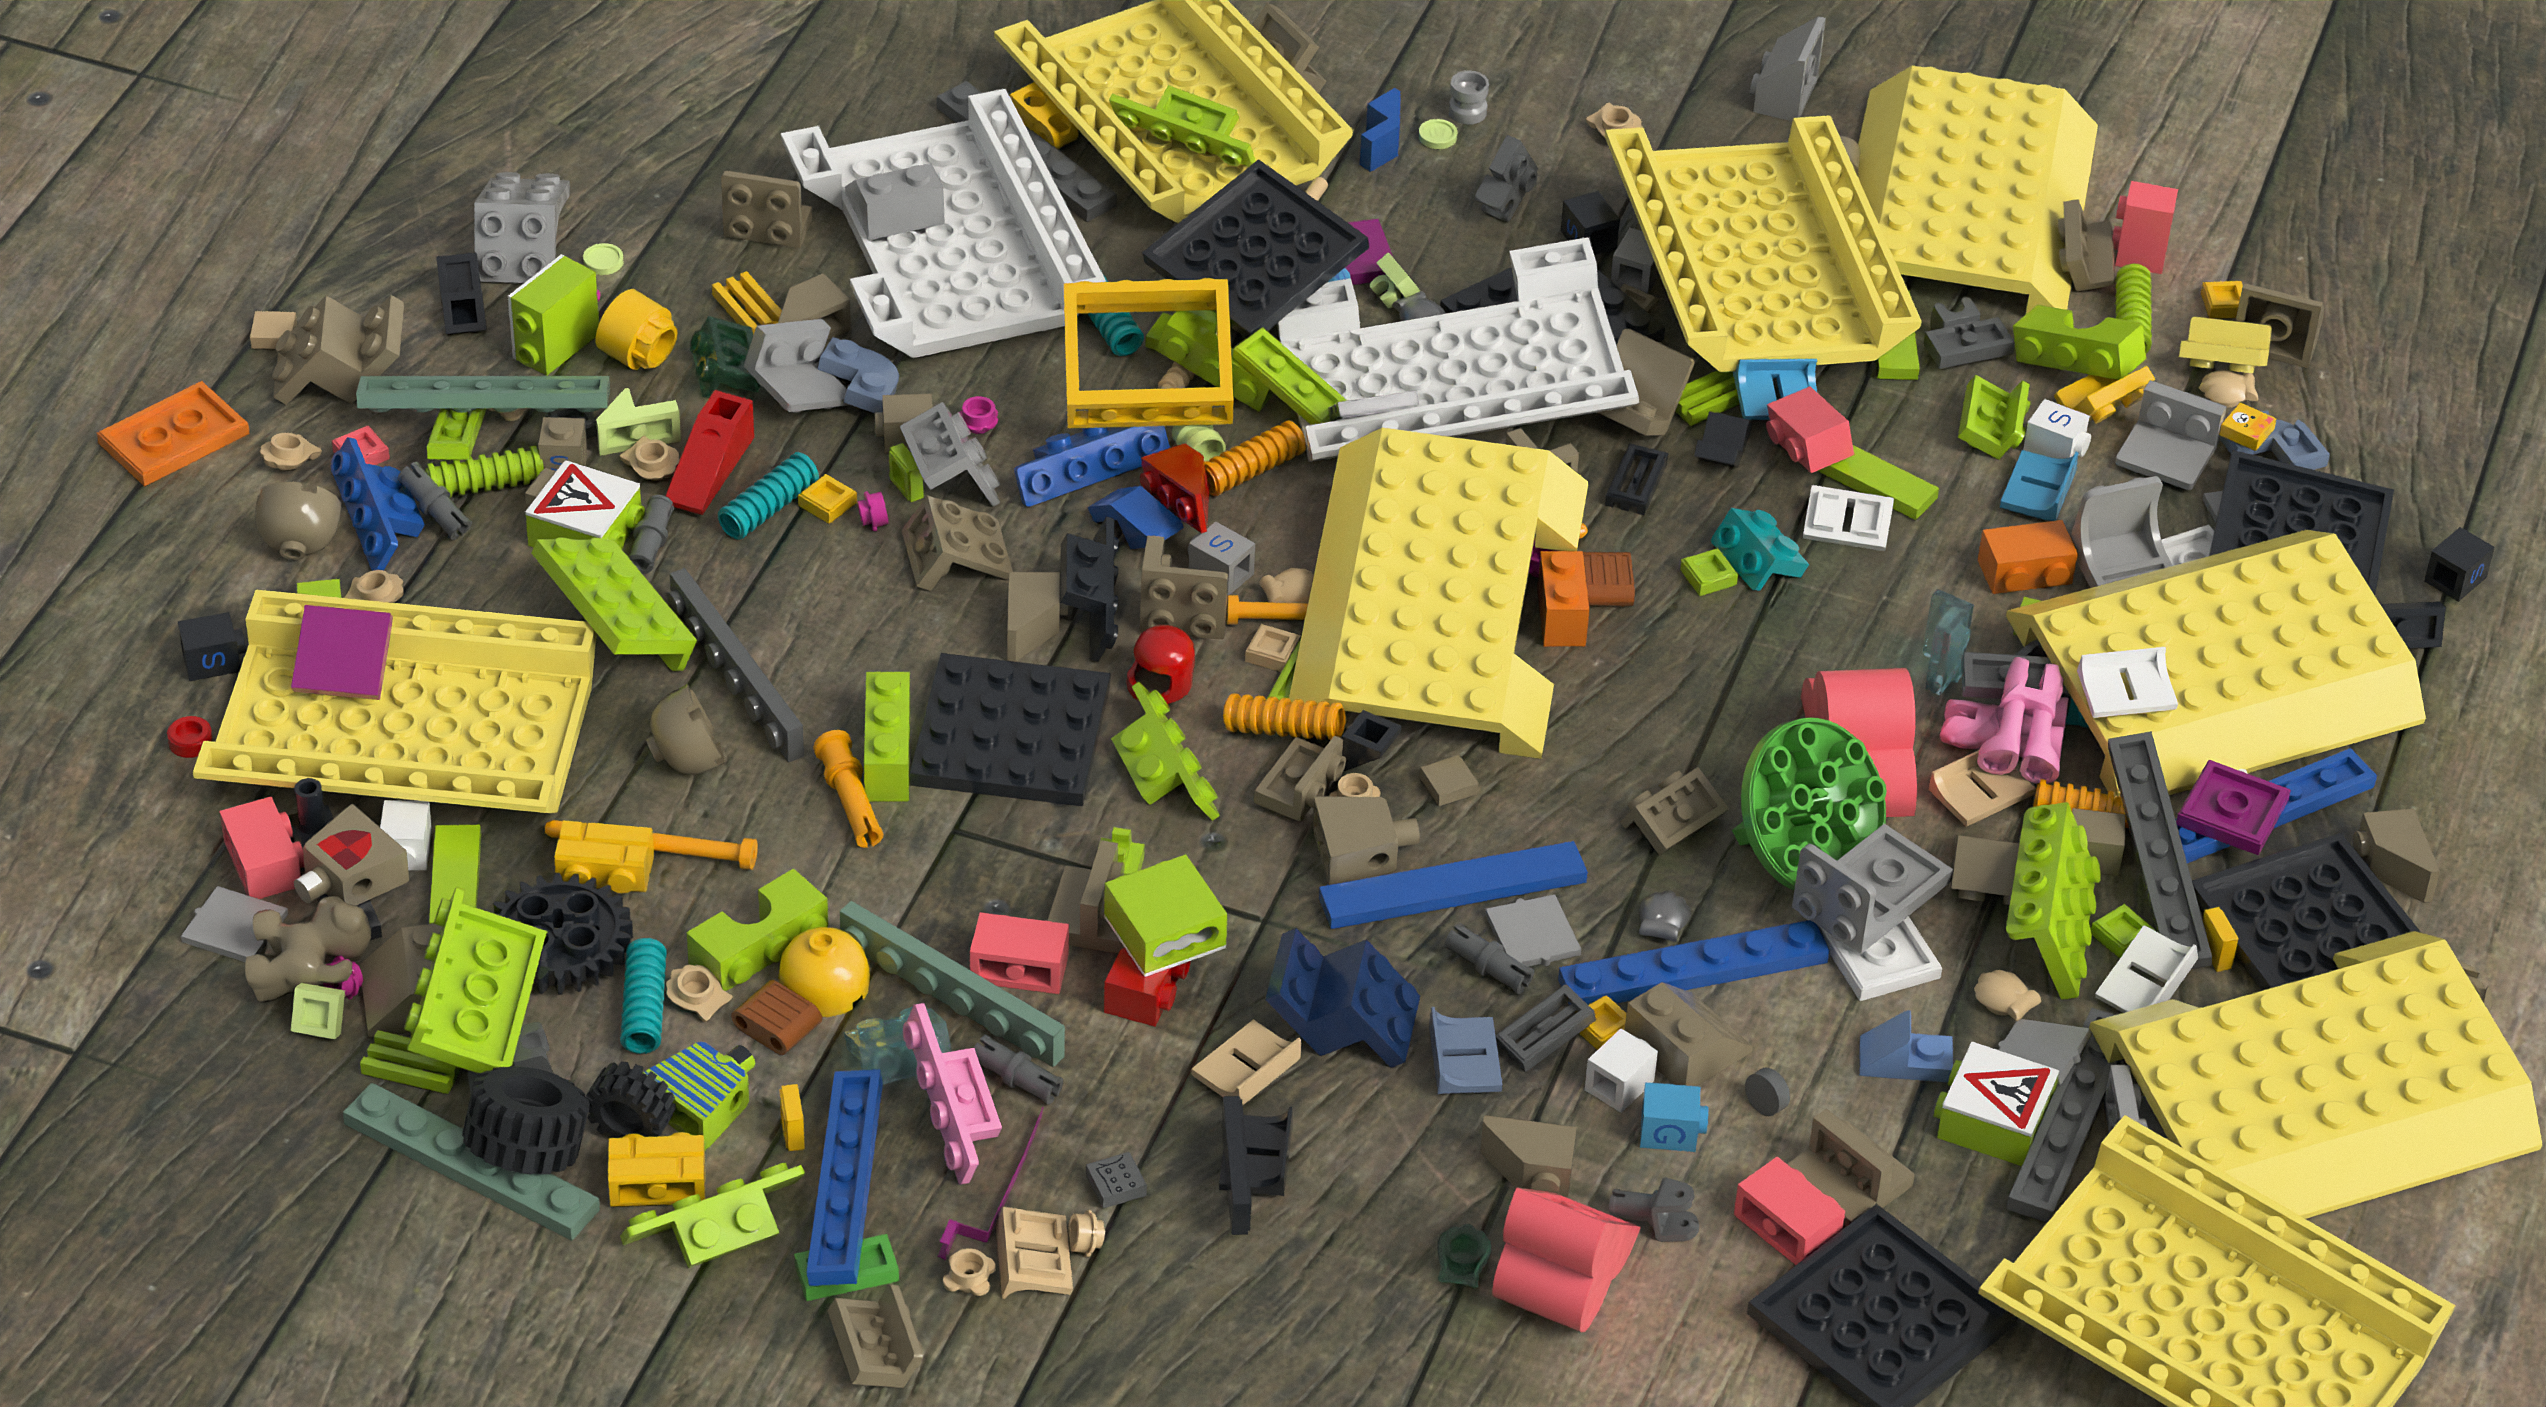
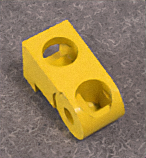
M1035 82L1010 94V98L1024 125L1056 149H1060L1077 140V127ZM1028 97H1030V105L1024 102Z

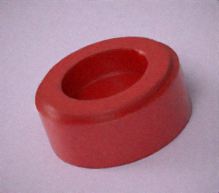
M187 716L179 718L167 730L169 748L175 755L180 757H198L203 741L213 742L210 724L200 717Z

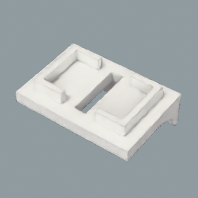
M1812 485L1803 539L1885 551L1894 498ZM1846 507L1854 508L1850 532L1842 531Z
M2166 647L2082 655L2077 672L2092 717L2098 718L2177 709L2178 702L2166 667ZM2120 673L2126 674L2134 700H2129Z
M2144 925L2095 993L2096 998L2123 1013L2168 1001L2198 960L2197 946L2194 944L2191 947L2181 945ZM2133 965L2166 984L2164 987H2161L2130 970V967Z

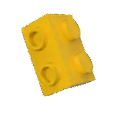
M2148 366L2120 380L2088 375L2057 391L2054 394V398L2062 406L2089 415V421L2093 420L2097 424L2114 414L2116 407L2123 404L2125 408H2129L2141 401L2144 393L2143 390L2150 380H2155V377Z

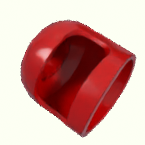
M1156 625L1143 631L1134 645V658L1136 660L1127 672V690L1134 699L1139 701L1132 686L1137 683L1135 680L1137 672L1144 667L1148 671L1170 676L1169 689L1161 693L1167 704L1182 699L1189 693L1192 687L1195 664L1193 641L1186 632L1171 625Z

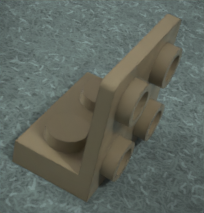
M733 171L723 172L721 176L724 237L801 248L813 218L812 206L801 205V184L798 181Z
M1624 329L1618 341L1617 350L1624 371L1631 370L1639 396V403L1629 407L1600 411L1598 413L1646 436L1665 435L1695 361L1631 329Z
M927 495L902 529L917 587L932 591L941 577H944L949 572L953 562L1006 580L1009 579V572H1013L999 522L986 512H976L961 507L953 501H943Z
M1147 535L1141 575L1140 632L1156 625H1171L1180 628L1189 637L1224 639L1228 574L1218 571L1171 567V555L1164 554V537Z

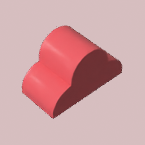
M1906 668L1818 671L1815 678H1806L1801 692L1805 718L1829 720L1845 728L1857 739L1861 740L1872 758L1880 778L1886 784V817L1915 816L1917 800V775L1913 751L1915 700L1908 670Z
M1516 1187L1505 1220L1503 1231L1505 1246L1494 1276L1493 1297L1584 1333L1598 1313L1612 1279L1620 1273L1626 1263L1641 1227L1553 1192Z

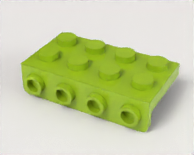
M564 537L536 540L531 554L614 655L658 654L672 671H683L697 639L614 540L602 538L572 540Z
M2068 802L2031 807L2024 813L2006 926L2010 939L2018 940L2034 937L2061 1000L2078 998L2081 978H2086L2087 964L2084 955L2086 946H2090L2092 940L2089 920L2090 915L2096 912L2094 886L2095 883L2100 882L2101 878L2098 859L2095 856L2091 857L2087 849L2088 842L2085 828L2083 825H2077Z
M456 887L451 900L442 898L438 907L434 924L441 926L439 934L432 933L427 945L424 959L432 962L430 969L423 967L420 972L414 994L422 996L420 1004L412 1003L404 1029L412 1032L407 1047L408 1051L480 1074L484 1071L493 1070V1068L512 1066L547 931L463 904L462 900L465 889Z

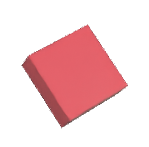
M369 426L332 440V448L335 453L340 450L347 437L356 439L366 464L377 465L390 459L389 448Z

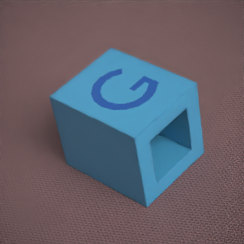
M1645 1082L1641 1111L1640 1148L1696 1152L1698 1133L1707 1134L1709 1106H1700L1701 1087Z

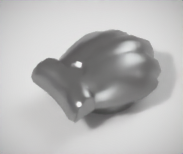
M1423 291L1398 299L1392 304L1399 311L1401 321L1446 314L1437 303L1427 299Z
M1671 890L1662 893L1654 892L1649 897L1643 899L1640 904L1642 924L1638 934L1677 942L1678 931L1688 922L1691 916V909L1683 897L1676 896Z

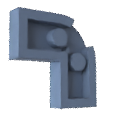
M832 337L822 353L817 369L852 381L847 388L844 403L873 413L883 412L882 395H895L899 380L897 368L883 355L860 347L853 341L840 340Z
M2261 411L2269 415V411ZM2277 419L2275 429L2256 451L2223 436L2220 437V441L2230 453H2232V450L2254 455L2271 450L2280 462L2312 470L2326 467L2330 455L2307 425L2299 419L2294 425Z

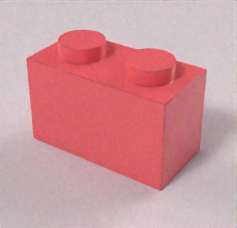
M2131 181L2128 196L2120 195L2116 219L2123 220L2122 227L2114 226L2113 231L2114 250H2118L2115 266L2123 267L2128 264H2140L2151 273L2162 274L2178 189Z
M1810 386L1767 404L1770 421L1766 423V427L1774 444H1780L1794 462L1798 461L1810 473L1854 455L1849 421Z
M272 796L221 810L220 818L224 843L246 894L262 899L295 889L294 881L301 877L300 868L305 867L303 849L299 841L292 843L290 838L293 837L289 817L286 811L278 812Z
M980 912L970 949V971L996 986L1060 994L1069 956V924Z
M1777 1156L1738 1184L1734 1216L1793 1264L1797 1265L1842 1231L1845 1210L1840 1207L1834 1198L1826 1196L1807 1181L1799 1170L1791 1168Z

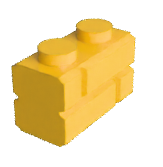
M563 820L555 851V872L560 873L562 880L569 882L574 874L579 875V883L585 884L591 878H596L598 889L610 885L611 890L617 893H628L631 891L646 892L649 873H651L654 860L653 829Z
M678 1132L670 1136L659 1137L628 1134L622 1138H609L608 1184L610 1207L672 1205L681 1199L699 1194L701 1201L705 1200L704 1135H690L685 1132Z

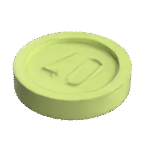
M1428 120L1421 124L1419 128V140L1426 147L1446 149L1456 143L1457 128L1446 120Z
M595 244L585 250L583 263L585 267L595 271L597 275L612 274L623 266V252L613 244Z

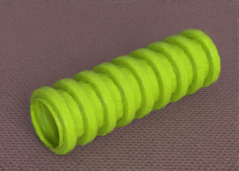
M2128 264L2118 270L2115 278V318L2143 323L2145 352L2147 354L2152 345V277L2146 267L2140 264Z
M530 446V451L518 448L517 453L513 454L511 450H505L504 455L499 456L498 452H493L489 458L481 454L477 460H473L470 457L465 462L453 460V464H447L446 461H440V466L427 463V468H425V472L439 487L444 486L450 492V498L452 493L455 492L462 496L465 495L467 490H471V493L474 494L478 493L479 488H484V491H491V486H497V489H503L504 484L516 487L517 482L521 481L524 485H528L530 480L536 479L541 471L544 470L543 461L540 459L537 446Z

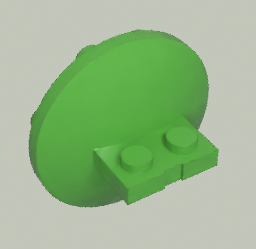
M1802 718L1788 721L1769 731L1759 741L1750 755L1741 789L1743 822L1736 826L1732 832L1739 845L1750 844L1764 868L1778 882L1794 891L1800 850L1807 844H1813L1838 861L1879 827L1886 824V784L1880 778L1864 743L1845 728L1820 718Z

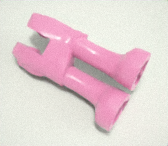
M2015 657L2005 678L2003 695L1999 706L2000 709H2003L2000 727L1995 736L1982 744L1978 753L1977 763L1981 769L1991 774L2003 775L2015 769L2019 759L2020 736L2023 715L2025 713L2031 716L2032 720L2028 741L2021 761V775L2027 781L2036 784L2040 783V779H2045L2047 781L2046 784L2052 783L2059 776L2060 763L2056 752L2051 746L2052 720L2055 719L2056 702L2059 701L2063 693L2064 679L2060 674L2058 665L2046 664L2039 682L2040 688L2025 687L2028 679L2029 660Z
M2060 697L2059 701L2056 702L2055 719L2052 720L2051 746L2059 758V763L2069 698ZM1950 699L1945 706V721L1940 732V739L1943 743L1958 748L1980 749L1982 744L1997 734L2003 709H2000V705L1995 704L1990 705L1967 700ZM2027 714L2023 715L2020 757H2023L2032 720V717Z

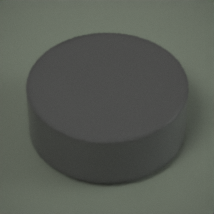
M1761 1068L1746 1079L1745 1092L1754 1109L1762 1115L1773 1116L1788 1106L1790 1102L1788 1085L1784 1078L1775 1070Z

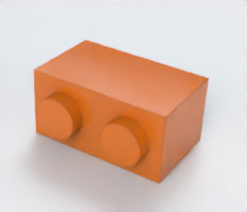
M2063 520L1982 530L1978 563L1992 594L2072 584L2078 553Z
M1541 551L1537 590L1543 647L1586 646L1589 601L1583 551Z

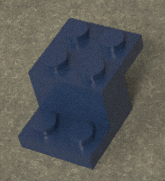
M1295 928L1283 933L1281 936L1265 1000L1320 1056L1364 1040L1392 1068L1406 1062L1420 995L1414 986L1408 983L1394 969L1388 959L1380 954L1367 939L1323 956L1318 948Z

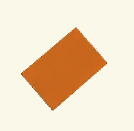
M200 381L97 432L98 444L145 487L250 433L248 422L203 381Z

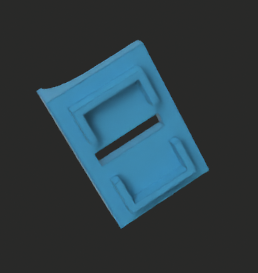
M1817 359L1739 360L1733 375L1743 419L1770 420L1767 404L1777 400L1772 378H1777L1781 398L1809 386L1817 392L1815 380Z
M2022 450L2002 496L2000 507L2043 520L2056 521L2076 473L2079 452H2075L2069 458L2057 459Z

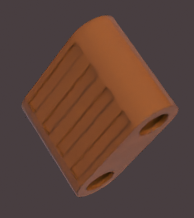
M1583 552L1589 606H1633L1635 588L1631 553Z
M769 980L731 1013L732 1021L740 1031L779 1055H785L823 1020L820 1010L813 1003L775 980Z

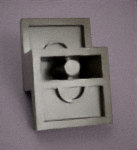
M327 295L315 307H308L303 313L299 324L292 331L286 330L276 344L278 358L272 375L273 379H275L273 398L287 405L311 381L352 404L357 399L356 392L360 377L380 376L400 356L404 302L390 295L380 306H373L366 317L361 316Z

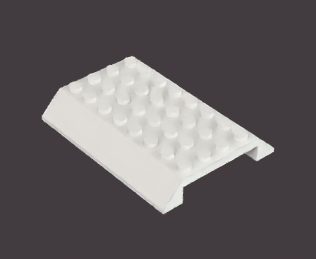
M1006 89L968 96V121L829 148L819 126L781 133V141L803 187L843 210L873 274L850 279V286L873 335L912 358L1065 326L1064 283H1077L1080 281L1106 282ZM932 163L943 185L945 224L868 240L845 193V186L855 179L910 168L915 165Z
M1589 237L1509 251L1517 301L1360 328L1358 303L1351 278L1327 282L1277 323L1280 343L1348 401L1417 390L1419 405L1407 409L1310 425L1297 413L1300 428L1305 437L1309 462L1338 457L1340 447L1382 427L1457 437L1638 404L1639 396L1631 370L1624 371L1600 296L1597 263Z

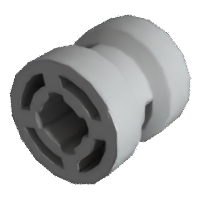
M1462 71L1452 77L1450 84L1452 97L1449 101V116L1454 121L1467 125L1480 123L1485 119L1487 115V101L1485 98L1489 91V81L1485 75L1476 71Z

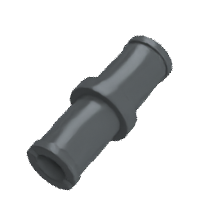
M418 462L411 463L410 466L413 471L406 466L398 475L397 480L420 503L419 509L426 516L431 515L451 540L459 538V535L456 533L457 531L461 536L464 535L471 527L472 521L451 501L450 492L444 486L439 487Z
M653 495L649 498L643 519L636 524L633 532L635 542L628 558L642 574L652 571L658 550L664 546L668 537L666 527L674 506H672V500L663 495Z
M1462 923L1454 926L1458 934L1453 930L1450 931L1445 941V948L1452 950L1474 964L1476 972L1482 976L1491 975L1513 989L1517 994H1521L1524 991V987L1521 984L1528 987L1534 976V969L1527 967L1505 953L1501 944L1496 941L1489 943L1467 929Z
M988 1035L980 1038V1042L984 1046L978 1042L976 1043L974 1049L979 1063L1003 1077L1004 1084L1011 1088L1019 1086L1048 1105L1054 1101V1097L1050 1095L1051 1093L1058 1097L1063 1087V1078L1055 1076L1031 1062L1032 1058L1030 1055L1023 1051L1015 1053L994 1041Z

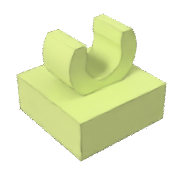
M1389 252L1376 262L1386 275L1376 277L1369 286L1377 296H1380L1387 290L1380 297L1387 308L1393 307L1392 304L1396 300L1401 299V295L1406 298L1420 291Z
M300 983L295 987L291 1031L336 1039L341 1035L345 991Z

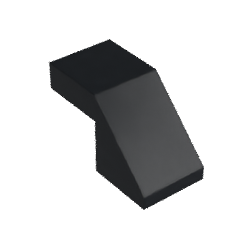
M477 252L436 256L446 334L486 331Z
M1709 411L1703 441H1697L1694 456L1700 460L1738 468L1753 423L1748 419Z
M1362 710L1350 727L1344 729L1340 737L1343 739L1342 756L1346 758L1344 771L1380 759L1401 733V725ZM1315 736L1312 739L1306 740L1322 748H1325L1330 742L1328 736L1325 740H1318Z

